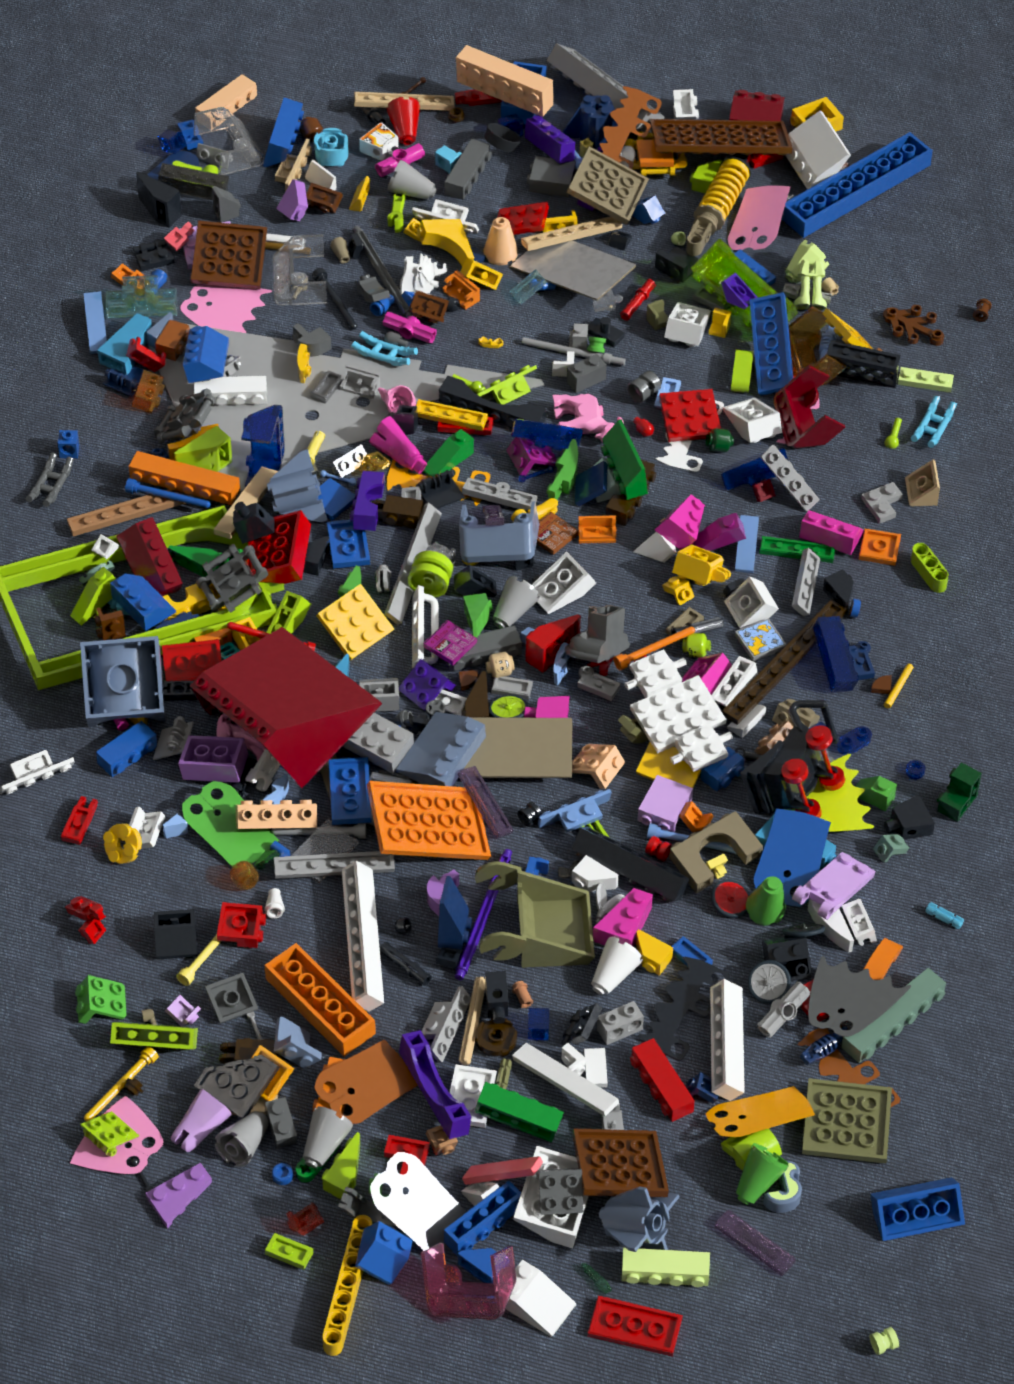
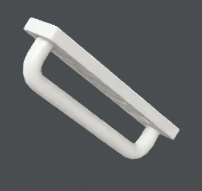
M420 585L417 586L412 596V668L416 666L420 659L432 665L439 658L432 652L431 657L424 656V601L431 604V635L439 629V605L436 598L425 594L424 586Z

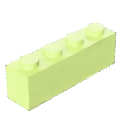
M623 1248L622 1281L631 1284L644 1282L652 1285L662 1283L673 1286H708L710 1252L638 1249L636 1252H632Z

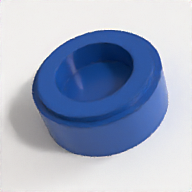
M853 598L849 617H858L861 606L859 599Z
M286 1163L274 1166L272 1169L273 1181L278 1185L289 1184L293 1179L292 1167Z

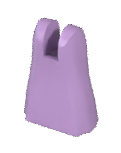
M200 1089L185 1116L174 1130L171 1141L176 1145L183 1141L181 1149L188 1153L195 1149L205 1137L232 1114L225 1105L204 1089Z

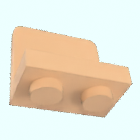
M587 744L572 761V773L591 774L598 787L606 789L625 761L615 745Z

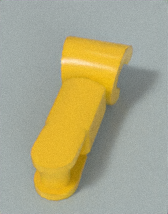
M551 498L536 506L539 520L550 512L557 513L558 501ZM524 509L516 510L512 514L511 520L514 522V518L520 513H530V510L528 512Z

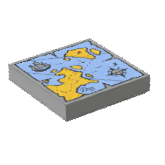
M769 618L735 631V636L753 662L780 652L787 645Z

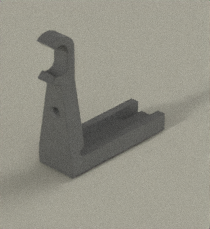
M345 1188L344 1191L347 1194L343 1193L340 1200L343 1204L339 1203L338 1207L350 1217L355 1219L359 1215H367L371 1218L373 1224L380 1221L387 1226L401 1229L382 1213L375 1204L366 1200L354 1189Z

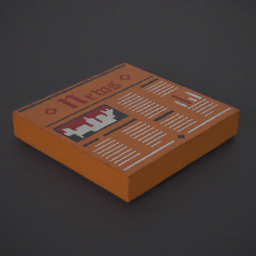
M550 512L539 521L537 544L554 555L578 535V530L553 512Z

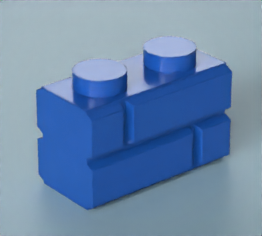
M729 746L726 747L728 752L727 758L701 769V780L707 785L709 784L716 792L722 787L726 788L731 783V780L735 776L739 777L741 775L740 772L744 770V758L735 753Z

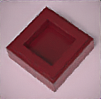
M765 479L752 485L757 502H762L776 496L770 479Z

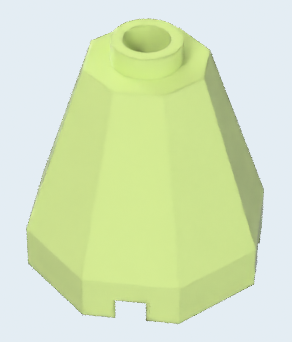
M804 240L797 248L785 270L786 278L789 282L796 284L801 282L798 270L802 260H809V273L813 274L816 260L822 261L824 270L829 266L828 261L826 263L824 261L826 258L825 254L814 243L806 244L808 241Z

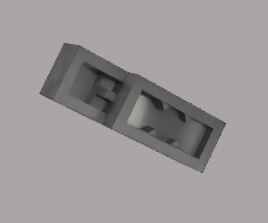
M370 274L360 276V280L355 281L358 294L364 296L365 302H376L390 297L389 290L384 289L378 283L376 276L370 277Z

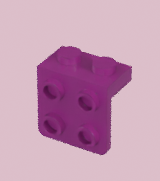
M516 435L506 450L518 473L522 476L527 475L534 463L555 466L557 461L555 454L544 438Z

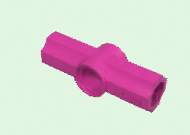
M419 143L405 150L396 149L391 157L375 164L377 174L380 177H384L394 172L400 160L410 164L424 157L425 151Z
M387 312L383 320V326L398 331L405 339L414 337L432 344L437 334L436 329L421 324L414 316L405 318L392 312Z

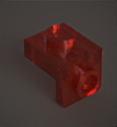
M314 1203L309 1204L296 1214L291 1211L286 1213L290 1229L303 1236L324 1223Z

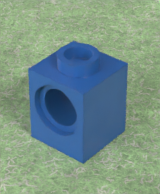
M59 430L58 450L60 458L71 457L78 459V430Z

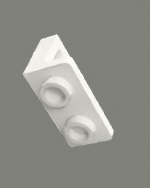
M140 807L135 808L129 826L138 830L142 840L141 849L153 848L155 846L165 818L162 811L144 813Z

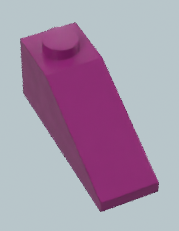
M737 513L718 518L699 532L697 540L691 545L711 551L744 540L746 535L743 523Z

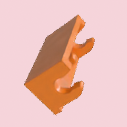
M458 270L454 271L453 274L444 280L445 283L449 281L450 283L443 287V292L449 297L458 299L463 309L466 310L480 301V288Z
M616 515L579 516V544L616 543Z

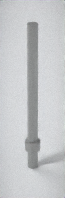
M525 337L522 339V344L566 354L567 351H572L575 356L585 358L598 354L609 365L613 363L624 366L626 361L624 358L614 357L609 353L600 354Z

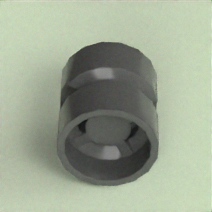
M649 370L627 385L629 395L638 403L644 402L650 395L655 394L661 389L659 378Z

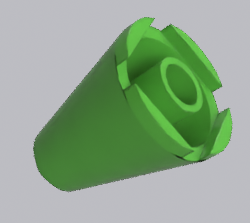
M767 877L748 896L746 910L751 920L755 923L767 926L780 922L784 917L786 904L783 884L779 878Z
M753 1143L750 1147L736 1193L739 1195L738 1199L747 1205L749 1203L754 1204L789 1167V1163L775 1152L767 1151L768 1148L758 1143Z

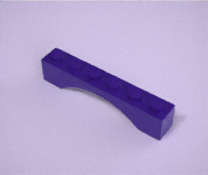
M420 1030L402 1034L399 1053L449 1139L468 1135L472 1117L464 1103L453 1098L444 1086L435 1067L429 1043Z

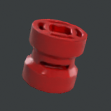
M652 836L647 843L645 853L650 856H657L658 860L664 862L670 854L672 844L667 841L662 842L658 837Z

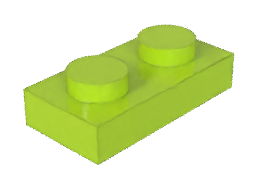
M274 1233L265 1249V1255L303 1270L314 1253L313 1248Z

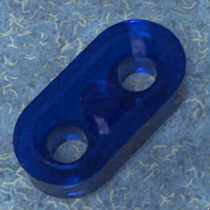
M864 726L851 730L839 738L837 750L843 755L857 752L870 744L872 738L871 730Z

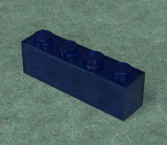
M839 616L818 617L813 630L831 692L853 691L859 681V676L855 672L854 658L850 654L849 641L844 634V624L841 623Z

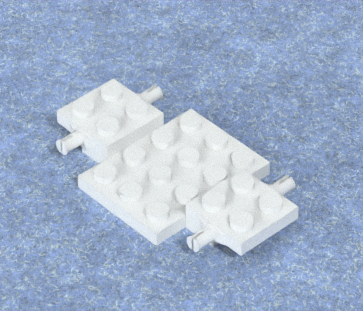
M663 649L630 664L629 668L634 675V679L625 682V687L629 690L638 686L645 699L631 704L630 710L657 754L675 746L679 754L670 757L672 764L675 765L678 762L685 761L689 764L692 771L695 772L727 758L728 752L723 743L733 739L730 731L720 736L714 731L715 728L726 724V718L700 676L698 675L682 682L677 668L687 665L686 660L681 658L673 662Z

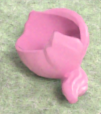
M399 385L388 390L381 387L377 389L389 413L399 405L416 406L415 396L406 386Z

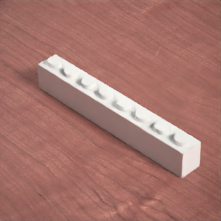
M356 860L342 869L352 998L363 1009L370 1012L384 1004L373 870Z

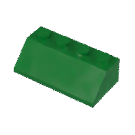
M620 419L602 438L603 446H601V451L604 457L607 456L606 460L609 469H613L614 480L619 482L620 493H624L626 499L629 500L648 494L645 467L622 419Z

